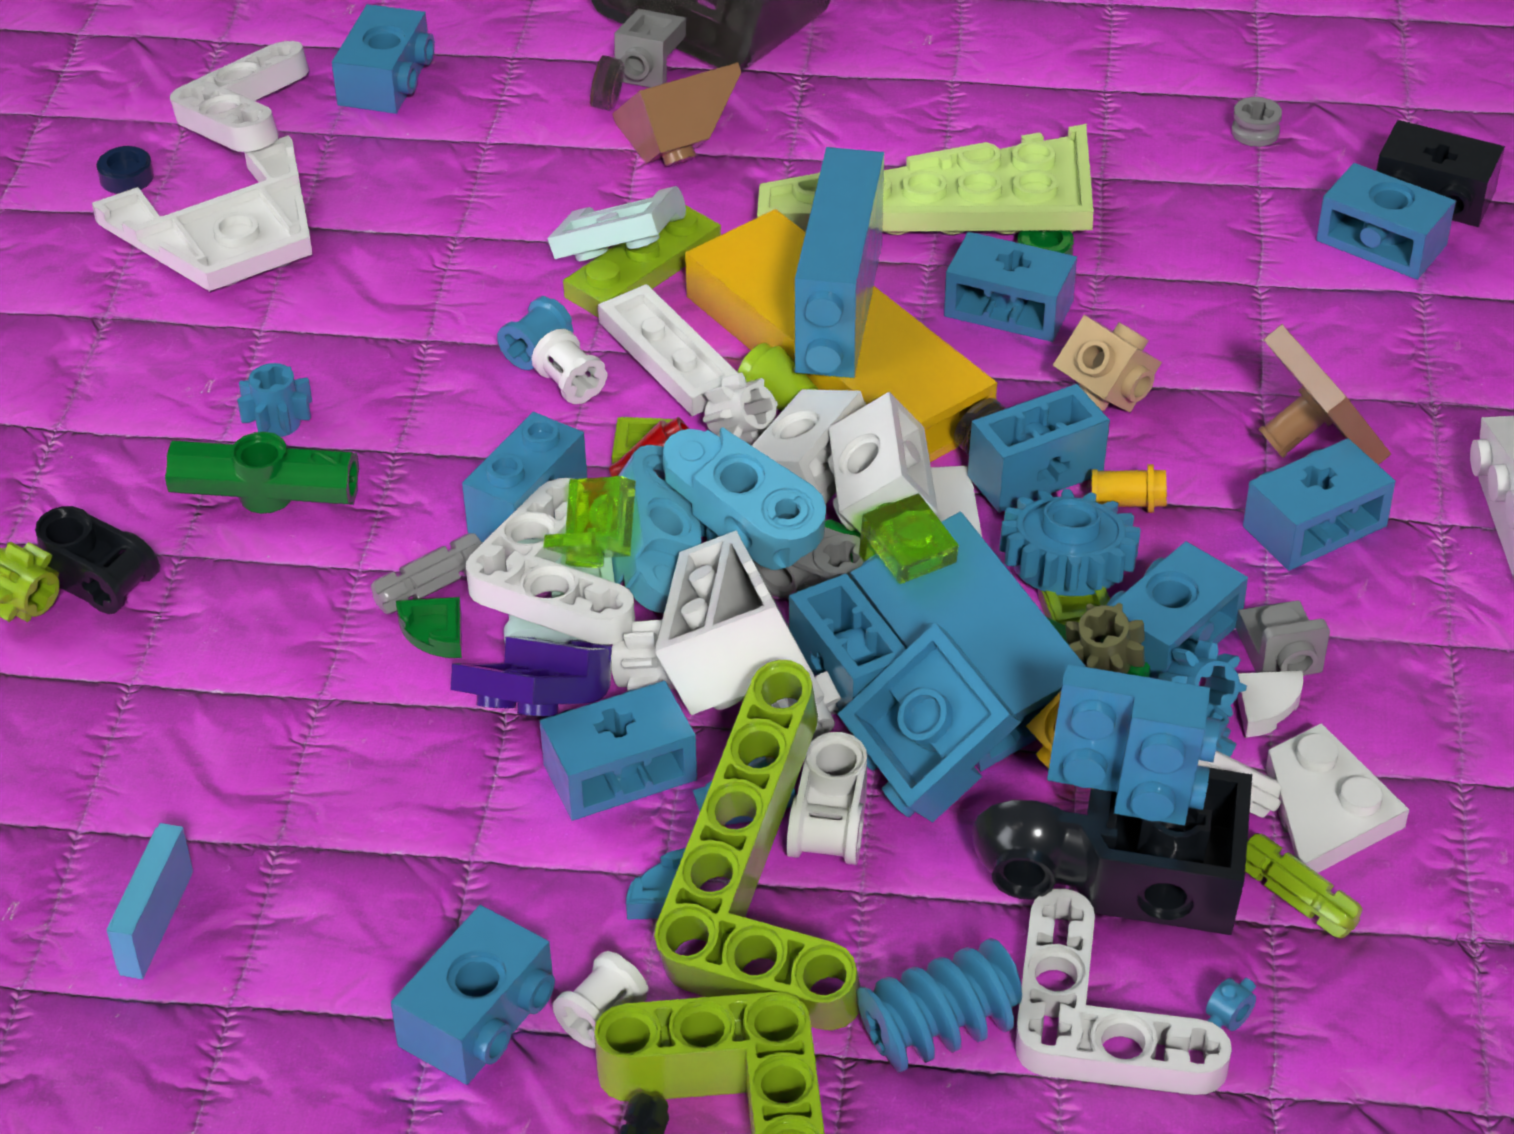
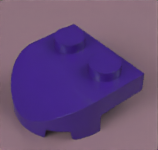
M506 637L504 663L452 664L451 690L477 695L476 705L480 707L516 708V702H518V714L554 716L558 714V704L592 703L606 695L611 684L612 646L599 645L582 640H570L568 644H560L553 641L537 640L535 637Z

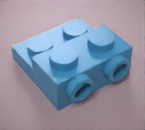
M937 623L928 628L838 713V716L853 736L859 739L866 748L867 767L873 771L878 767L888 780L882 787V790L890 802L908 818L916 812L931 822H934L982 778L974 766L1021 723L950 634Z
M1066 664L1047 781L1075 785L1081 788L1117 792L1114 814L1185 826L1188 808L1203 810L1210 768L1198 766L1199 760L1213 762L1216 753L1220 719L1207 717L1210 688Z

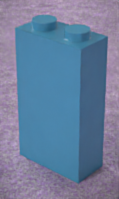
M826 147L795 276V373L855 378L882 248L884 152Z
M961 511L942 522H934L925 526L915 537L888 552H881L871 556L861 567L850 572L852 581L906 649L928 628L937 623L950 634L1021 722L976 764L980 772L1037 740L1026 725L1061 692L1065 665L1086 667Z

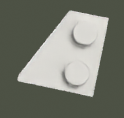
M1322 723L1269 749L1266 771L1268 777L1278 781L1282 787L1279 795L1281 804L1278 813L1283 831L1290 834L1295 852L1294 857L1315 872L1319 873L1406 827L1409 809Z

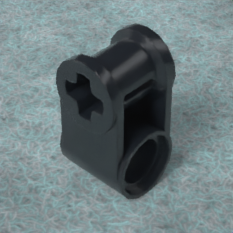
M74 506L54 508L44 513L36 522L35 532L38 547L52 555L48 567L59 572V588L85 600L100 612L115 614L125 604V595L140 581H150L159 572L160 564L157 556L143 539L133 533L123 532L91 516L81 508Z

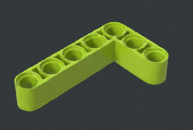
M776 660L758 669L750 682L656 923L654 937L666 976L675 986L706 997L764 992L788 993L799 998L806 1005L810 1015L811 1027L833 1031L847 1026L855 1020L859 1013L856 990L860 987L854 957L846 948L834 942L745 918L818 721L814 690L809 673L802 665L794 661ZM784 698L797 700L795 704L786 708H774L771 706L776 701ZM763 756L776 759L772 764L763 768L748 766L754 759ZM747 816L753 819L750 824L740 829L724 827L728 821L735 817ZM715 877H724L730 880L727 886L718 891L708 892L700 889L703 883ZM698 939L707 942L705 947L697 954L684 956L675 953L677 948L685 941ZM764 958L775 962L773 967L764 974L748 975L742 972L744 967L752 960ZM824 978H837L844 982L843 986L833 994L817 995L810 991L813 984Z
M764 992L625 1003L611 1007L602 1013L596 1022L594 1038L598 1079L601 1088L610 1097L619 1101L629 1102L630 1098L641 1092L651 1097L660 1096L664 1099L747 1093L751 1134H825L810 1015L806 1005L793 995L782 992ZM780 1101H787L788 1103H778V1102H780Z

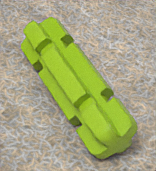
M1254 834L1247 841L1246 873L1257 881H1261L1265 877L1267 882L1264 886L1309 919L1317 915L1319 919L1316 924L1335 938L1343 939L1356 928L1360 922L1363 910L1357 901L1342 890H1338L1335 894L1332 893L1331 890L1334 885L1289 852L1281 856L1279 853L1282 847L1264 834Z

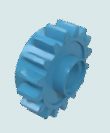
M1063 489L1061 497H1053L1045 490L1038 491L1037 501L1020 497L1017 501V508H1006L1004 521H1002L999 551L1005 552L1004 563L1007 566H1013L1017 575L1032 587L1044 592L1045 590L1055 592L1057 595L1086 596L1094 594V590H1101L1102 586L1108 589L1113 584L1122 582L1124 571H1134L1141 531L1139 527L1133 526L1134 516L1132 513L1117 514L1119 503L1115 501L1106 502L1101 505L1096 503L1095 493L1090 492L1082 499L1075 498L1070 489Z

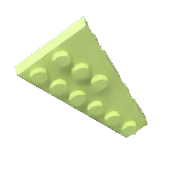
M1086 124L1068 127L1067 137L1044 141L1041 132L1022 135L1021 144L1017 146L999 149L994 144L988 142L908 156L906 157V166L884 170L882 232L901 235L910 231H940L945 234H960L965 231H996L1002 234H1014L1020 231L1070 230L1072 233L1076 230H1093L1094 210ZM820 173L761 183L759 185L757 217L777 209L806 232Z

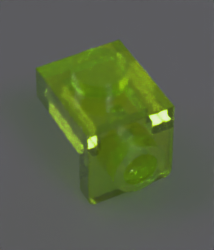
M622 476L570 479L566 533L544 535L543 548L566 555L565 564L582 568L604 567V558L630 556L636 481Z
M919 493L894 503H884L874 510L864 513L862 516L859 545L860 557L865 562L871 556L878 554L899 584L957 562L958 543Z

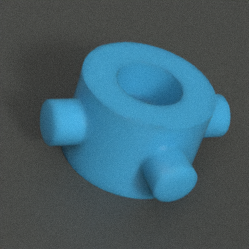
M1232 978L1223 981L1213 992L1207 1003L1206 1014L1210 1016L1207 1021L1214 1023L1220 1028L1224 1026L1230 1031L1238 1029L1250 1016L1256 1004V995L1252 993L1256 988L1254 982L1249 978H1244L1240 984Z

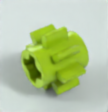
M13 542L7 543L6 548H0V618L10 622L17 616L28 622L32 616L36 617L44 614L53 605L59 592V572L48 567L52 558L50 553L30 542L23 548Z

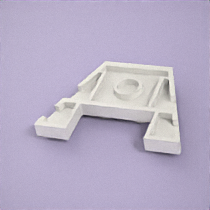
M289 135L277 139L266 148L245 152L247 168L259 183L168 215L159 216L139 187L92 203L95 220L98 225L209 292L224 286L234 285L240 280L273 268L286 266L295 260L313 254L293 141Z

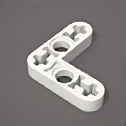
M296 41L274 43L174 90L170 94V101L177 123L238 152H252L270 146L278 139V131L272 110L256 102V100L296 82L308 74L309 66L303 45Z
M557 478L540 486L466 561L469 595L473 601L483 606L599 645L615 644L624 640V633H632V623L635 621L634 596L628 588L555 563L593 522L591 489L586 483L578 479ZM524 539H544V541L532 544L517 543ZM550 591L565 593L555 598L536 597L538 594Z
M1052 889L1044 897L1039 896L1036 898L1030 913L1021 987L1022 1001L1019 1004L1016 1031V1056L1021 1064L1032 1073L1046 1077L1190 1095H1205L1218 1090L1225 1083L1232 1052L1230 1039L1224 1030L1214 1023L1202 1019L1086 1005L1095 921L1094 908L1086 897L1069 889ZM1055 919L1069 921L1067 946L1053 944ZM1048 970H1058L1071 976L1075 984L1064 991H1052L1041 986L1036 978ZM1044 1015L1059 1017L1056 1045L1041 1043ZM1113 1037H1127L1137 1042L1143 1051L1134 1058L1120 1059L1106 1052L1102 1045ZM1157 1044L1165 1045L1164 1061L1155 1060ZM1189 1050L1203 1052L1204 1064L1190 1062Z

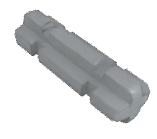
M467 533L451 541L450 550H447L446 546H441L399 568L400 575L397 576L392 571L374 580L371 584V590L376 605L385 614H393L397 612L396 601L408 600L410 597H413L414 600L422 599L460 580V572L463 571L467 575L466 561L469 556L483 542L480 541L476 534Z

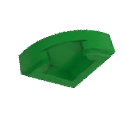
M460 597L396 601L400 629L412 645L431 655L445 658H462V612Z

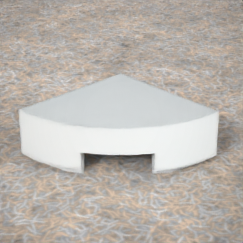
M1302 671L1237 673L1240 682L1247 686L1246 691L1239 692L1237 696L1245 738L1261 736L1274 731L1277 723L1284 720L1299 706L1303 687Z

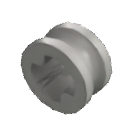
M1249 97L1238 101L1234 106L1233 137L1242 144L1256 147L1267 146L1276 142L1280 133L1281 107L1273 100L1264 97Z

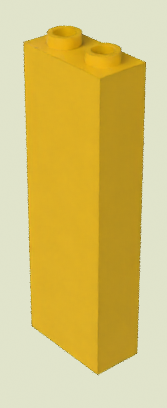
M774 209L685 252L687 297L750 350L761 343H767L771 347L781 346L795 362V276L806 232L777 209ZM875 286L871 296L855 378L806 374L818 390L861 391L866 405L890 392L925 428L930 462L969 442L971 423L965 420H976L979 418L967 412L984 400H996L997 382ZM991 411L987 412L981 417L987 416ZM963 428H965V429L967 430L968 439H967V437H966V435H965V433H964Z

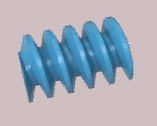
M993 938L982 942L978 951L969 947L960 949L954 954L952 961L944 957L936 958L928 963L926 971L915 966L909 968L902 973L900 982L889 976L882 978L876 982L874 992L863 986L856 990L857 1004L866 1032L877 1051L887 1057L898 1073L908 1069L906 1048L909 1046L914 1048L920 1059L925 1063L935 1058L933 1037L939 1036L951 1053L961 1049L959 1027L965 1026L971 1037L978 1043L988 1038L986 1017L991 1016L998 1029L1005 1033L1014 1028L1012 1007L1022 1001L1021 981L1016 965L1006 948Z

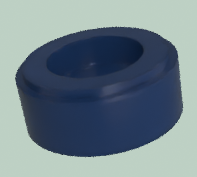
M135 146L112 148L101 155L96 164L101 186L111 193L119 194L136 187L142 190L152 182L154 177L150 155L145 150Z

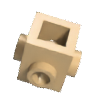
M1084 315L1053 363V366L1080 383L1081 389L1102 411H1105L1109 403H1112L1131 412L1135 404L1141 401L1151 390L1155 373L1162 362L1144 351L1149 340L1131 328L1118 322L1115 329L1111 330Z

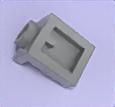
M637 9L615 32V79L619 82L650 88L665 84L667 81V56L686 37V17Z
M1300 600L1238 610L1236 630L1256 673L1302 671L1303 676L1323 672L1330 629L1324 619L1309 621Z

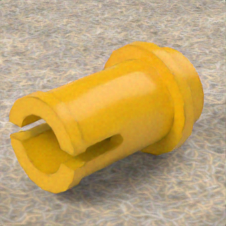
M1147 464V470L1098 471V469H1092V493L1096 494V503L1101 505L1106 502L1115 501L1119 503L1118 507H1148V513H1154V507L1167 506L1166 470H1154V464Z

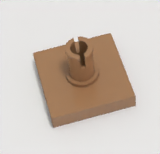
M1283 324L1263 339L1301 386L1298 390L1301 394L1300 397L1266 425L1258 428L1282 458H1285L1289 451L1324 423L1328 427L1333 424L1346 439L1349 438L1378 465L1391 455L1387 447L1345 394Z

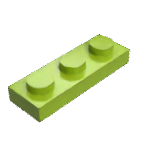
M685 205V217L668 222L659 233L660 238L657 241L635 249H628L626 242L617 244L563 280L564 298L599 318L598 304L645 284L653 289L686 267L685 252L720 236L721 225Z

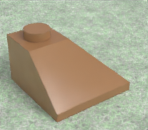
M737 62L640 90L612 113L615 124L645 163L663 159L665 166L669 167L691 160L696 157L694 149L710 139L741 75L739 64Z

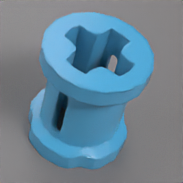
M540 296L530 303L528 314L518 322H508L499 329L497 341L500 350L516 367L523 370L534 369L532 366V354L538 342L546 334L556 329H566L573 333L572 318L560 302L546 296Z

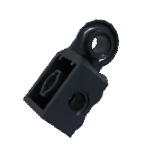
M1210 768L1203 810L1188 808L1185 826L1114 814L1117 792L1100 789L1090 790L1087 815L1065 812L1056 806L1035 800H1010L995 804L977 816L971 829L975 852L986 869L992 874L993 883L1008 896L1019 899H1036L1039 896L1044 897L1050 893L1055 884L1076 887L1078 893L1089 900L1096 914L1232 935L1245 880L1253 774Z

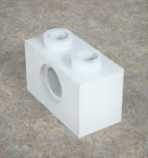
M802 389L752 446L813 485L821 493L826 504L836 493L835 477L828 463V457L832 455L829 427L866 406L861 391Z
M890 392L829 427L832 455L828 457V463L835 477L837 497L834 498L833 504L837 516L850 531L857 529L874 547H877L938 512L925 428Z

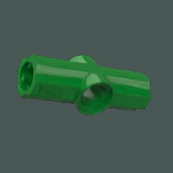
M254 432L241 437L235 444L171 441L167 452L165 480L168 492L239 497L244 508L250 512L263 514L281 510L291 501L354 505L358 492L359 462L357 453L287 448L283 438L274 433Z

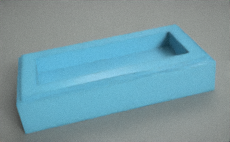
M160 823L158 828H155L106 929L116 968L120 976L144 979L193 874L184 828L181 826Z

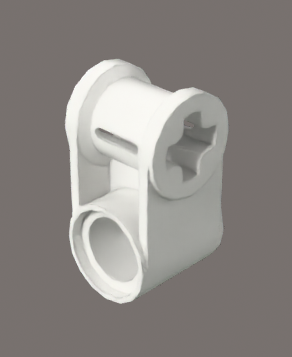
M828 732L818 736L810 743L804 761L798 795H795L790 812L787 835L788 857L799 858L802 852L841 856L846 864L857 865L862 844L867 797V752L863 743L853 735L843 732Z

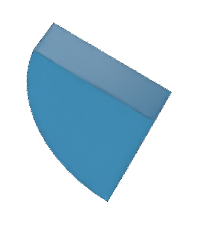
M686 848L664 854L660 857L661 863L632 881L626 897L627 920L659 918Z

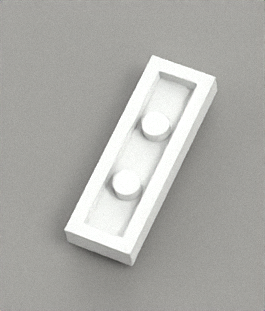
M647 284L598 304L599 323L692 416L705 411L706 404L709 401L705 396L707 390L721 387L723 377L738 373Z

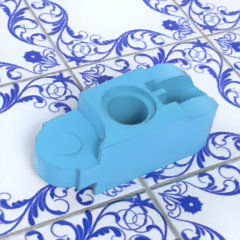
M722 427L720 429V437L710 430L705 432L696 429L681 430L671 435L665 442L663 449L665 482L692 503V515L719 537L737 530L751 558L760 566L771 570L790 567L802 556L815 550L822 541L825 534L826 504L821 493L813 485Z
M646 445L639 447L632 454L610 487L607 497L609 515L606 520L615 583L621 584L624 581L625 587L630 589L636 601L651 611L664 613L679 552L701 544V523L692 515V503L665 482L663 469L664 447Z

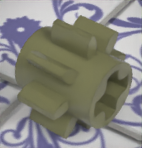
M1090 603L1087 604V611L1083 614L1079 623L1067 621L1065 625L1067 642L1086 667L1125 674L1128 673L1131 665L1144 667L1145 652L1144 646L1141 644L1145 641L1144 623L1142 620L1129 622L1123 613V604L1117 603L1114 607L1108 605L1095 607Z

